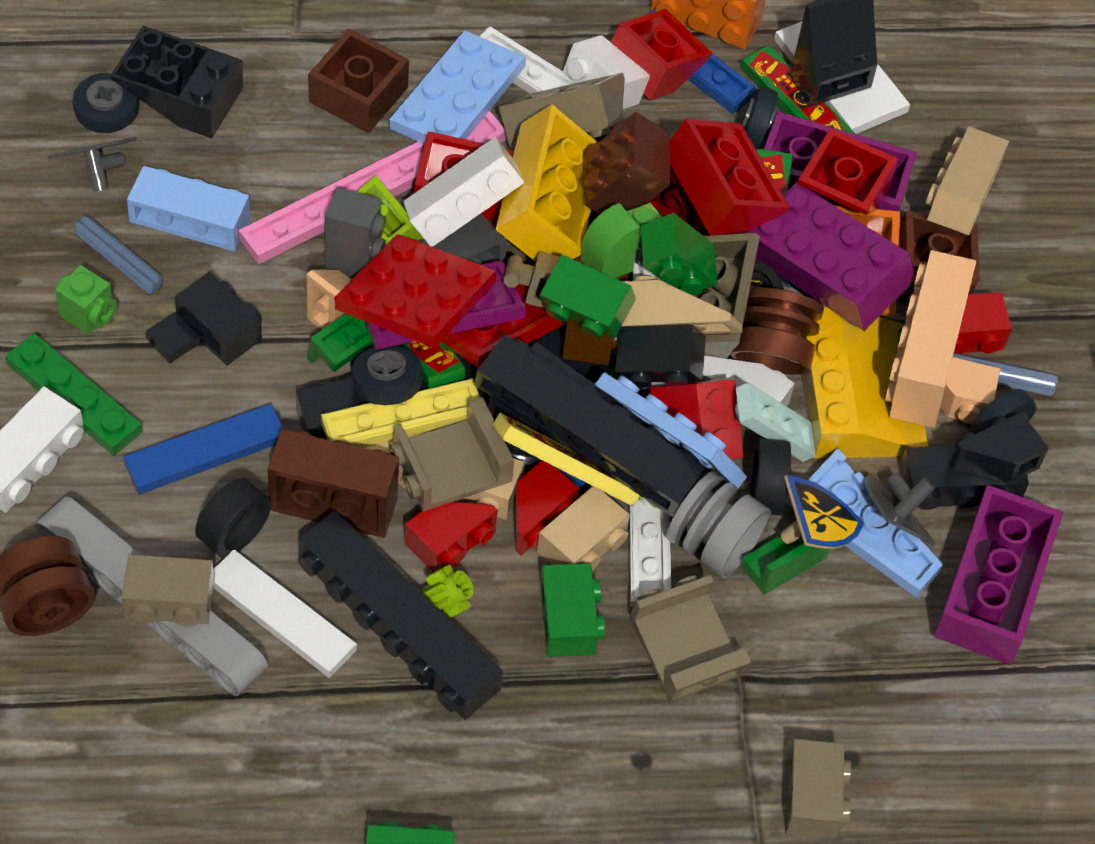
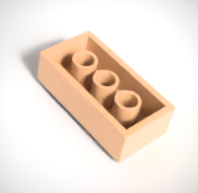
M931 250L927 265L919 264L914 291L911 294L906 321L902 328L898 352L893 362L885 401L892 402L889 417L935 428L976 260Z

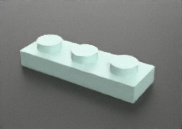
M749 382L736 387L737 404L735 412L742 425L765 439L790 442L791 455L802 462L816 457L812 423Z

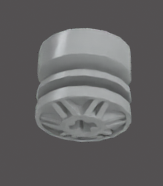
M712 471L694 486L681 503L669 525L666 538L676 546L683 544L682 549L688 555L696 553L705 545L700 562L725 579L739 568L742 557L751 553L768 525L772 512L749 494L743 496L732 505L738 488L731 482L724 484L725 479L723 476Z

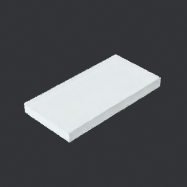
M802 21L776 31L774 41L792 64ZM878 63L871 88L825 102L856 134L908 113L910 103Z

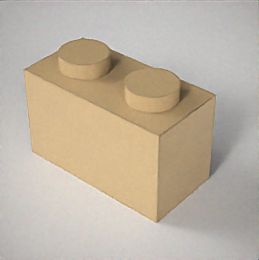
M592 486L539 532L537 553L551 565L591 563L593 571L599 564L603 554L609 549L612 551L618 549L628 537L627 527L630 514L602 490Z

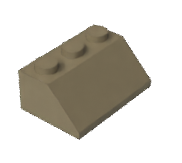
M623 72L525 94L499 106L510 149L516 147L521 123L551 104L586 133L589 132L592 138L611 133L610 127L622 121L625 84Z
M757 233L704 236L714 244L718 285L704 289L700 294L692 296L731 313L743 326L760 236ZM741 333L704 334L706 336L705 355L727 359L731 352L739 345Z

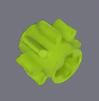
M448 565L425 577L429 585L424 587L423 595L443 612L448 619L471 607L468 600L472 598L474 589L470 578L463 571L453 573L451 565Z

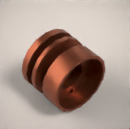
M763 287L750 288L744 321L752 326L742 327L739 345L731 352L732 358L740 361L760 363L783 374L805 375L810 373L815 344L803 337L819 334L820 326L815 321L822 319L823 305L814 299L788 290Z

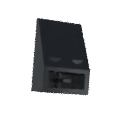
M816 0L807 4L790 73V78L807 105L811 107L871 88L877 68L873 0Z
M144 25L110 75L111 80L178 127L211 139L243 89L241 59Z

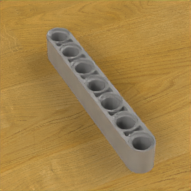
M67 496L63 497L35 522L36 531L41 537L62 536L73 541L83 564L82 571L122 605V592L128 554H141L75 500ZM211 610L209 624L181 626L169 621L144 623L234 696H239L268 668L264 655Z

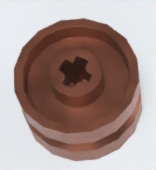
M43 536L14 545L0 555V610L10 632L19 636H39L53 633L70 626L82 618L92 607L95 595L86 573L82 571L83 564L73 541L62 536Z

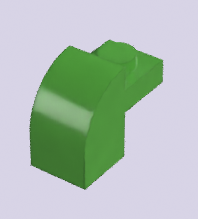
M620 203L611 206L602 212L586 231L582 244L581 260L586 266L613 278L633 272L636 250L642 248L641 225L662 218V216L651 203L628 211Z

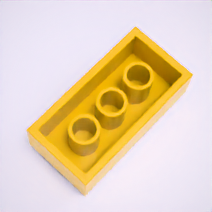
M552 104L521 123L513 159L517 163L525 183L503 198L496 226L497 232L535 262L539 251L556 256L564 255L571 259L580 256L591 209L585 205V157L589 148L597 141Z

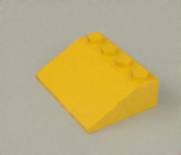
M823 305L822 319L815 321L820 326L819 334L803 337L815 344L811 371L808 374L801 375L808 421L812 423L816 454L814 459H828L837 448L847 458L903 457L906 447H928L925 426L889 417L892 402L885 401L893 362L898 352V331L903 327V324L878 317L863 331Z

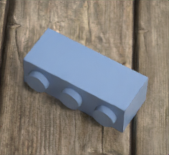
M143 166L127 198L129 222L234 252L240 242L238 230L247 226L250 220L249 195L235 189H225L207 184L199 179L175 175L164 169Z

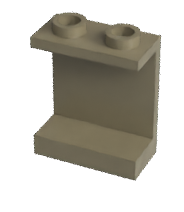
M483 397L468 402L466 420L409 439L401 424L394 426L393 443L389 444V452L391 455L399 457V466H402L406 475L404 476V484L407 493L411 499L417 498L423 512L512 482L514 459L505 441L494 429V419Z
M695 575L686 577L678 581L674 585L675 588L661 592L660 589L647 591L637 598L638 601H636L630 614L669 703L741 677L751 664L745 648L734 651L708 593L714 583L711 575L700 579Z

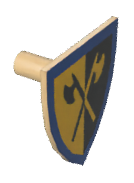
M791 475L784 476L797 520L781 532V538L786 544L791 545L802 536L804 545L836 549L846 546L859 535L865 523L836 495L817 483Z

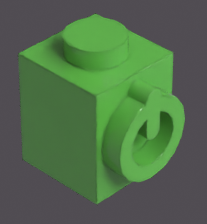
M79 265L70 275H65L55 289L59 316L87 335H90L96 328L100 329L108 324L117 309V302L112 298L110 283L82 265Z

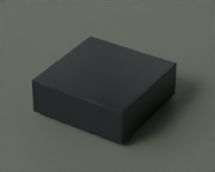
M177 312L145 331L147 341L169 364L200 344V336Z

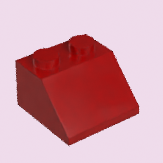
M667 9L620 23L611 40L614 46L650 75L643 93L650 101L674 93L713 54Z
M830 128L798 179V184L867 215L876 211L890 188L898 158Z
M722 378L702 382H689V385L681 386L664 385L648 387L649 394L659 399L668 407L666 410L667 414L675 417L677 413H680L697 426L694 431L701 436H704L706 432L716 436L726 445L723 452L730 459L744 458L740 421L735 412L737 404L735 379Z

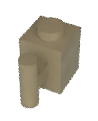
M539 251L535 266L523 264V259L518 255L511 256L508 260L504 276L505 285L510 288H514L518 284L529 286L525 303L545 308L540 293L560 256Z

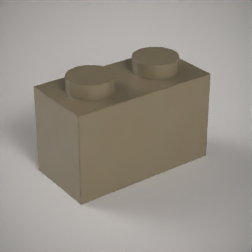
M128 554L122 592L125 619H132L139 623L169 621L181 626L209 624L214 586L212 560Z
M801 739L793 740L788 755L786 834L837 839L842 824L849 823L851 801L844 798V785H849L851 760H844V744Z

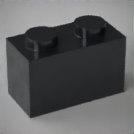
M210 272L174 297L176 312L200 336V342L226 366L262 341V319L259 312L252 305H245L236 296L233 288L227 282H220Z
M694 325L621 327L618 334L615 372L630 380L638 388L651 387L652 382H665L668 386L689 385V382H702L706 336Z

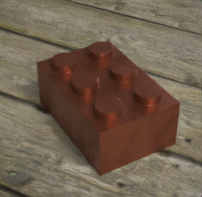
M281 429L267 468L271 511L315 522L322 521L333 511H336L357 532L385 538L398 500L399 457L379 449L368 450L355 447L342 440L330 441L313 437L304 431L292 432Z

